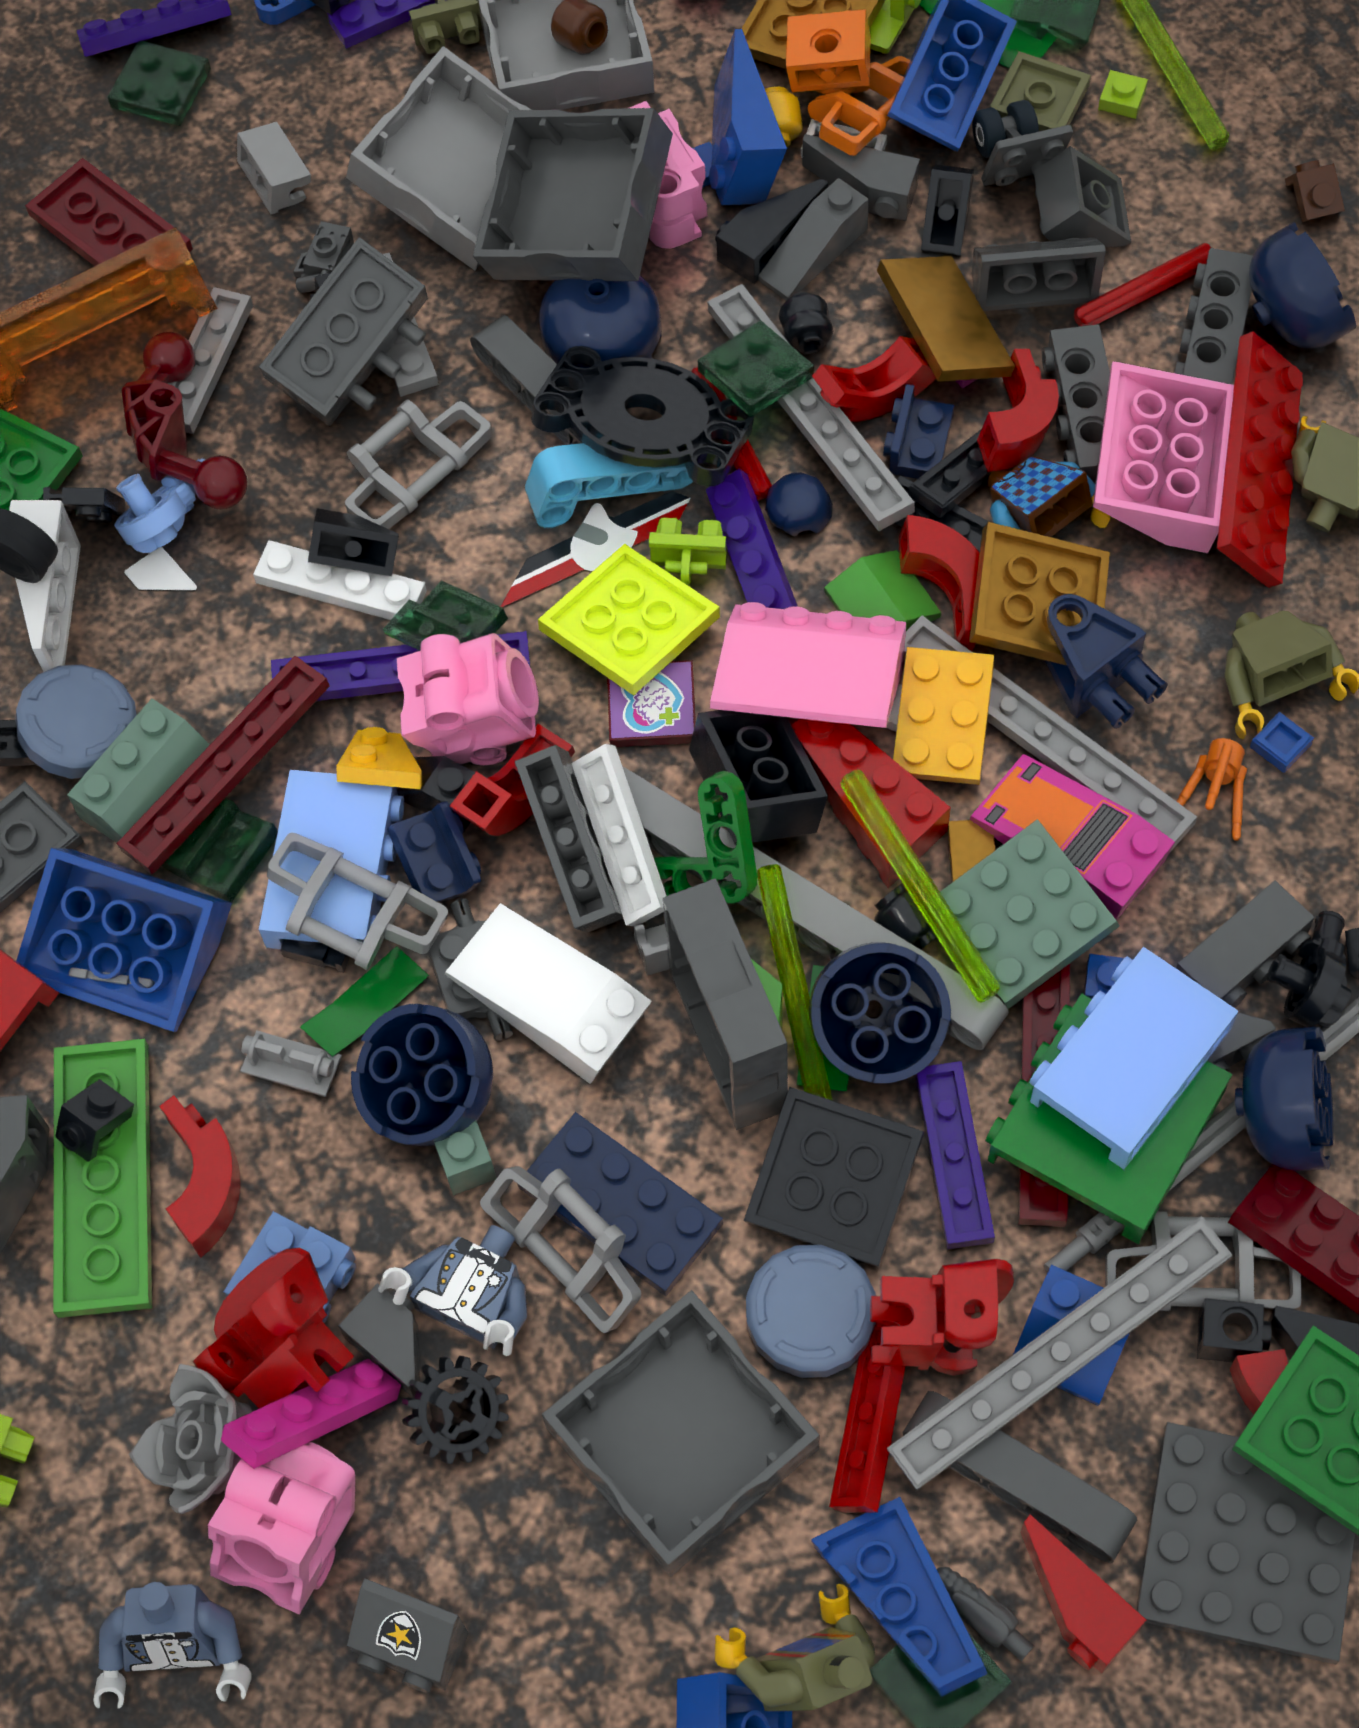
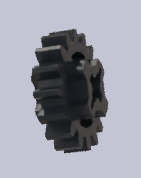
M459 1355L454 1367L452 1360L443 1356L439 1357V1370L426 1364L422 1367L423 1374L426 1377L423 1382L412 1379L409 1381L408 1384L416 1391L414 1398L402 1399V1404L412 1408V1415L402 1419V1422L406 1426L416 1427L417 1429L409 1438L412 1443L420 1445L427 1442L423 1454L434 1458L440 1452L441 1461L452 1464L457 1453L461 1461L469 1463L472 1462L473 1449L485 1455L490 1452L486 1443L488 1437L502 1438L503 1435L495 1428L497 1421H507L509 1419L508 1414L499 1411V1404L506 1402L509 1398L507 1394L495 1392L494 1390L502 1381L499 1376L490 1375L484 1377L488 1365L477 1362L471 1368L470 1358ZM461 1377L460 1380L456 1379L452 1387L444 1389L437 1387L447 1379ZM481 1395L484 1400V1414H482L479 1401ZM453 1401L458 1402L457 1406L462 1409V1413L458 1418L449 1410V1406ZM427 1404L430 1406L432 1421L430 1422V1424H428L427 1420ZM468 1430L474 1432L463 1440L450 1442L451 1439L455 1440L461 1432Z

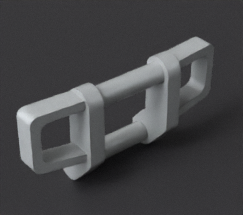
M407 399L397 408L398 413L361 445L356 443L347 451V456L365 481L345 500L347 513L361 516L390 529L402 518L418 507L417 501L452 470L458 471L467 464L468 460L491 439L492 430L490 422L465 402L459 401L429 423L421 410ZM464 419L478 431L460 448L442 432L457 420ZM408 426L416 438L441 459L405 489L379 467L373 456ZM375 490L394 505V507L378 519H372L358 508Z
M289 833L285 837L268 864L267 877L272 882L299 896L287 922L286 931L297 936L303 933L355 959L354 964L366 970L373 963L384 939L419 954H426L430 950L447 919L448 909L444 905L401 881L395 884L344 859V853L332 847H327L297 833ZM297 851L321 861L308 882L301 880L280 867L290 852ZM334 874L387 899L371 924L363 943L310 917L317 901ZM405 903L435 920L426 935L419 936L393 925Z
M520 1166L504 1169L480 1201L482 1209L504 1230L514 1236V1241L520 1248L526 1246L566 1287L564 1293L574 1304L580 1307L602 1333L617 1329L641 1298L640 1288L618 1258L622 1252L626 1235L615 1224L610 1226L570 1186V1178L560 1168L551 1172L543 1183ZM513 1180L538 1198L520 1222L500 1202L502 1194ZM561 1204L596 1239L593 1254L579 1272L540 1234ZM607 1271L623 1294L621 1303L611 1316L589 1294Z
M1157 1211L1151 1222V1246L1115 1249L1107 1253L1105 1258V1285L1107 1286L1116 1280V1262L1118 1259L1151 1254L1170 1240V1235H1177L1200 1217L1168 1216L1167 1211ZM1203 1217L1217 1236L1232 1237L1235 1251V1288L1191 1287L1160 1311H1170L1171 1306L1201 1307L1205 1298L1264 1304V1309H1274L1275 1306L1296 1309L1301 1305V1274L1288 1265L1290 1295L1287 1300L1254 1299V1257L1276 1261L1282 1260L1266 1249L1253 1247V1240L1228 1223L1230 1217Z

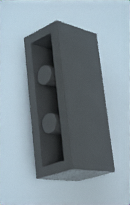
M1274 880L1178 962L1176 969L1235 1008L1247 995L1245 989L1255 980L1259 984L1267 981L1268 970L1279 954L1286 955L1289 953L1293 957L1299 953L1303 943L1311 940V936L1308 933L1315 917Z

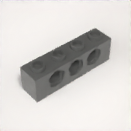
M1210 248L1207 264L1198 263L1193 287L1201 289L1200 296L1191 295L1186 320L1194 321L1193 329L1184 328L1179 353H1185L1187 357L1185 362L1177 361L1175 374L1232 385L1237 364L1239 337L1243 335L1252 291L1249 281V267L1253 255Z
M1096 324L1050 330L1048 347L1042 348V364L1044 372H1051L1052 379H1056L1058 386V409L1060 415L1056 417V429L1059 441L1065 440L1067 450H1064L1063 460L1064 462L1076 463L1096 484L1110 377L1100 326Z
M553 745L515 761L573 926L577 930L589 933L623 919L571 764L573 763L568 751Z

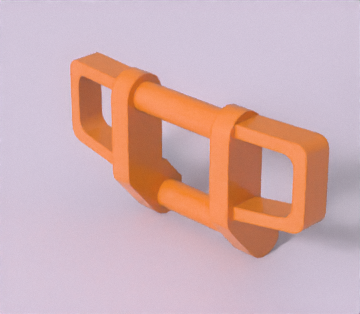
M897 56L883 64L871 62L870 86L849 87L843 92L838 91L824 94L813 99L808 105V114L812 119L821 123L819 138L848 155H857L874 137L878 136L886 128V123L891 119L887 116L903 79V76L899 74H905L910 60L903 56ZM871 89L889 100L875 110L850 96V94ZM837 120H840L860 131L857 136H852L833 125Z

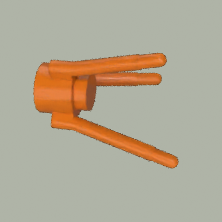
M1218 738L1211 742L1207 755H1200L1196 769L1180 793L1177 802L1184 807L1202 776L1206 773V777L1211 781L1205 808L1212 810L1221 785H1227L1234 781L1232 839L1238 841L1241 838L1243 783L1247 768L1242 765L1245 749L1236 741Z

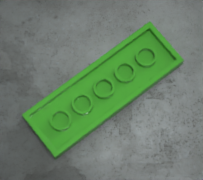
M145 1039L54 1048L53 1313L58 1318L151 1309L149 1045ZM100 1079L132 1102L134 1108L131 1118L100 1139L96 1157L88 1162L74 1151L68 1150L56 1138L55 1134L61 1105Z

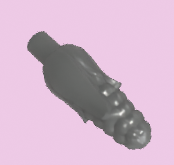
M939 1567L937 1571L958 1613L966 1619V1623L987 1644L996 1648L1002 1644L1022 1661L1034 1645L1015 1629L1019 1624L1015 1614L1001 1604L993 1595L988 1596L981 1588H977L974 1583H970L967 1578L961 1577L958 1572L952 1571L950 1567Z

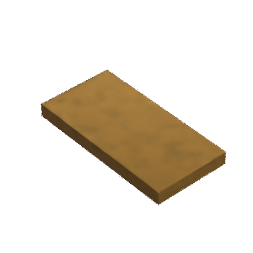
M952 256L880 260L877 272L938 382L1011 377L1015 365Z

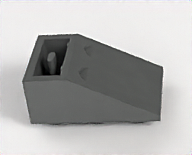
M27 1095L0 1097V1254L48 1171L49 1126Z

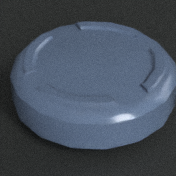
M82 664L57 666L38 674L23 689L16 708L17 738L28 758L48 773L70 779L82 778L137 714L135 702L125 686L106 671Z
M796 1245L773 1255L755 1273L746 1295L747 1330L757 1351L776 1369L799 1378L828 1377L850 1367L868 1346L876 1324L870 1321L871 1296H876V1293L865 1270L846 1253L824 1245Z

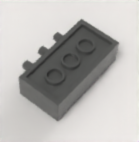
M358 237L261 363L259 368L264 378L329 427L351 399L365 410H370L377 398L362 387L365 380L375 367L390 378H394L399 373L401 365L386 353L400 335L416 346H419L426 336L423 330L411 322L428 299L426 287L362 238Z

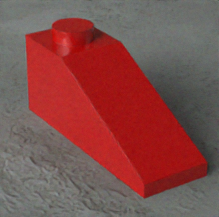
M1030 1514L1024 1521L1020 1533L1062 1637L1070 1644L1067 1647V1651L1085 1669L1090 1670L1094 1666L1102 1674L1141 1630L1146 1619Z

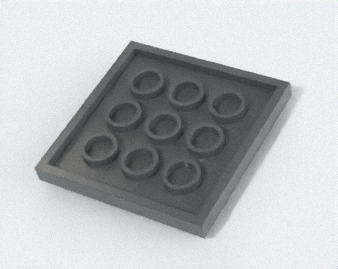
M1167 1422L1164 1427L1136 1611L1146 1619L1145 1623L1336 1665L1340 1660L1355 1533L1233 1451L1232 1448L1239 1437Z

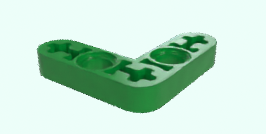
M720 771L705 779L698 789V801L707 857L654 858L660 878L667 879L672 876V880L666 881L663 884L667 896L691 887L686 878V873L689 869L698 872L703 882L715 878L718 882V880L724 879L731 873L733 879L740 880L741 886L738 888L734 881H722L718 884L726 903L740 902L751 894L757 886L758 877L745 790L742 782L736 775L728 771ZM719 787L720 792L727 793L728 799L724 801L722 795H716L715 788ZM720 812H722L723 814L722 817H718V814ZM720 827H728L734 832L737 839L735 848H730L723 844L719 836Z

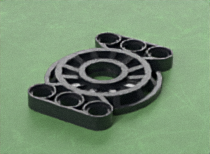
M575 346L569 348L564 353L534 398L531 420L536 428L545 432H560L571 428L583 443L597 453L615 461L645 467H667L684 463L689 477L695 483L708 487L719 485L725 480L752 432L756 411L754 406L743 399L729 398L720 402L715 391L703 379L673 363L643 357H622L601 361L600 355L595 350L589 347ZM572 364H584L590 368H580ZM557 387H570L575 389V391H564ZM635 407L648 408L658 412L662 417L655 420H641L631 416L626 410ZM542 410H554L561 414H546ZM726 416H738L744 420H732ZM722 439L730 442L731 444H719L714 442L713 440ZM700 463L713 464V465H715V466L718 467V468H716V469L704 468V467L700 466L699 464H700Z

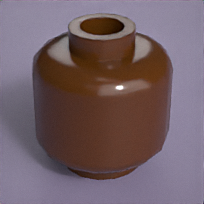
M564 0L553 13L551 20L552 36L563 47L579 54H590L600 47L607 37V17L600 7L586 0Z

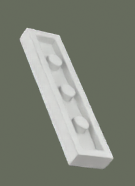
M268 540L253 573L257 584L410 626L413 625L427 592L425 582L392 574L391 577L308 562L309 551Z
M604 744L571 764L625 925L636 926L664 912L662 898L667 895L616 746Z

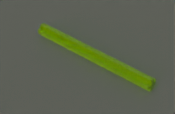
M1121 0L1209 148L1216 150L1219 147L1226 146L1228 144L1229 132L1148 0Z
M860 769L846 774L842 778L841 788L972 994L980 1003L993 998L998 994L1000 985L869 780Z
M778 864L766 865L757 870L758 883L779 979L782 983L783 997L804 1092L833 1101L823 1054L814 1040L809 1023L810 996L782 870Z

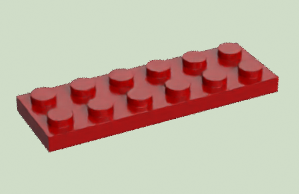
M1252 331L1239 337L1217 549L1266 587L1270 588L1283 583L1287 531L1290 524V499L1293 490L1291 451L1296 441L1297 426L1300 419L1299 406L1301 388L1303 386V373L1278 353L1272 345L1265 342Z

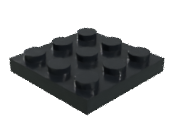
M789 1087L744 1221L811 1245L827 1246L846 1253L851 1259L879 1268L924 1131Z

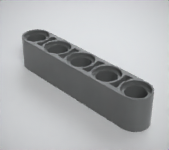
M502 315L472 336L470 343L482 363L532 412L534 398L557 364L508 316ZM557 387L564 391H575V389L570 387ZM542 410L546 414H561L554 410ZM571 428L560 432H553L565 445L583 443Z
M928 1391L902 1432L903 1436L951 1400L937 1392ZM1001 1430L995 1432L949 1466V1468L1027 1516L1031 1514L1043 1526L1082 1550L1107 1563L1114 1562L1137 1522V1517L1127 1507Z

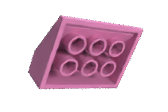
M1113 361L1110 369L1093 507L1165 545L1208 553L1219 532L1234 385Z
M748 602L742 605L735 604L727 623L710 700V709L886 728L904 667L906 622L895 621L892 617L884 615L864 618L854 617L844 611H833L825 614L809 612L802 607L776 609L767 608L765 605L757 602Z

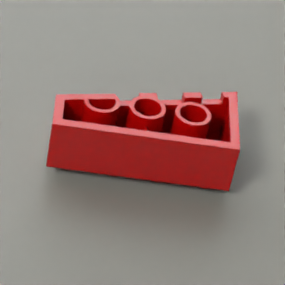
M798 719L791 726L828 795L827 800L833 807V813L842 825H846L856 839L858 848L867 860H871L879 872V877L886 887L889 888L948 831L951 807L851 724Z

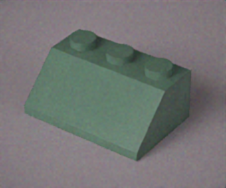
M151 698L71 789L67 796L81 820L117 843L210 744L185 719Z

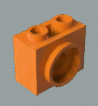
M866 9L788 17L786 69L792 93L816 91L821 94H829L838 91L843 92L849 87L870 86L871 35Z

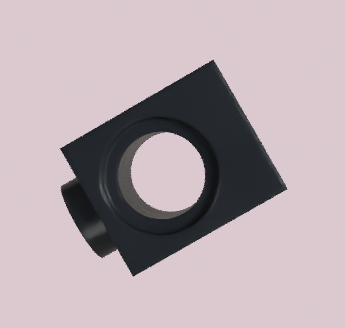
M1205 1298L1198 1316L1197 1359L1233 1362L1236 1356L1269 1350L1271 1343V1321L1263 1320L1264 1304ZM1226 1324L1239 1325L1245 1331L1247 1339L1243 1341L1230 1339L1225 1334L1223 1326Z

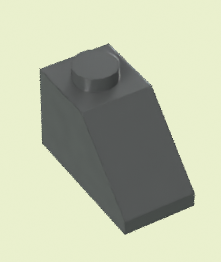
M377 1283L338 1327L344 1338L352 1346L401 1384V1388L414 1398L416 1391L408 1383L411 1379L420 1381L419 1328L411 1312L415 1306L407 1297L403 1304H394L393 1298L396 1290L393 1289L390 1293L384 1290L380 1293L378 1292L379 1284Z

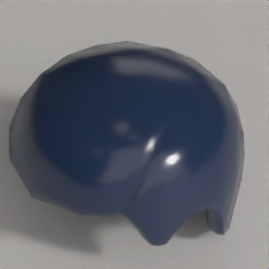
M799 472L783 476L769 488L766 496L765 510L775 527L783 529L792 536H797L798 533L805 530H811L815 533L822 531L832 518L833 503L818 478Z

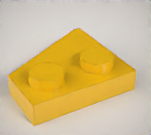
M368 727L363 730H357L336 765L337 782L421 789L422 770L400 733L387 732L380 727Z

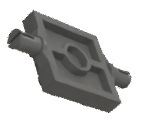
M461 899V908L458 900H455L450 904L457 926L452 930L439 933L428 951L447 1010L455 1012L465 1019L471 1017L488 1018L494 1040L502 1041V1032L504 1038L508 1039L513 1035L509 1023L445 975L446 970L485 923V921H474L468 899Z

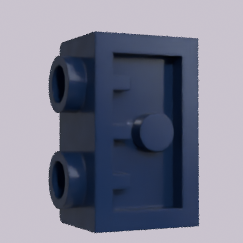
M906 384L903 398L896 397L894 401L891 422L897 423L895 432H887L883 456L890 457L889 471L893 475L919 479L944 459L954 415V405L914 398L915 385Z
M447 801L438 803L431 811L393 823L387 829L412 888L438 903H443L468 894L481 883L480 863L473 852H469L463 838L461 819L456 812L451 810Z

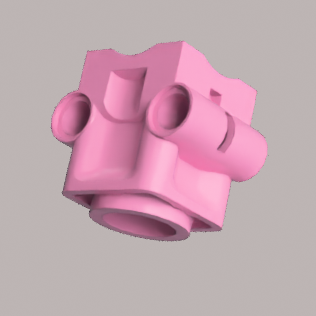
M488 634L460 643L458 638L451 635H432L421 642V651L397 658L398 679L404 691V704L400 715L402 736L413 745L427 749L431 752L432 756H445L460 765L468 762L480 766L494 765L506 759L507 745L535 737V715L538 711L539 697L534 675L522 653L515 648H511L497 634Z
M312 1442L306 1443L255 1469L241 1459L230 1476L223 1501L208 1524V1538L213 1542L210 1576L233 1586H246L259 1590L270 1597L276 1605L300 1615L313 1590H318L326 1580L335 1558L336 1549L334 1546L355 1511V1471L353 1468L327 1449Z

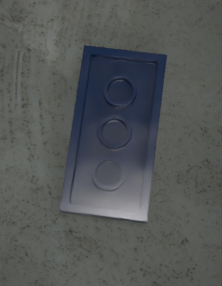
M577 1112L571 1116L527 1170L528 1173L543 1183L551 1172L560 1168L570 1178V1186L610 1226L615 1224L626 1235L622 1252L618 1256L621 1263L665 1296L669 1294L723 1225V1218ZM518 1184L519 1189H521L534 1200L538 1199ZM561 1204L554 1214L595 1244L596 1239Z

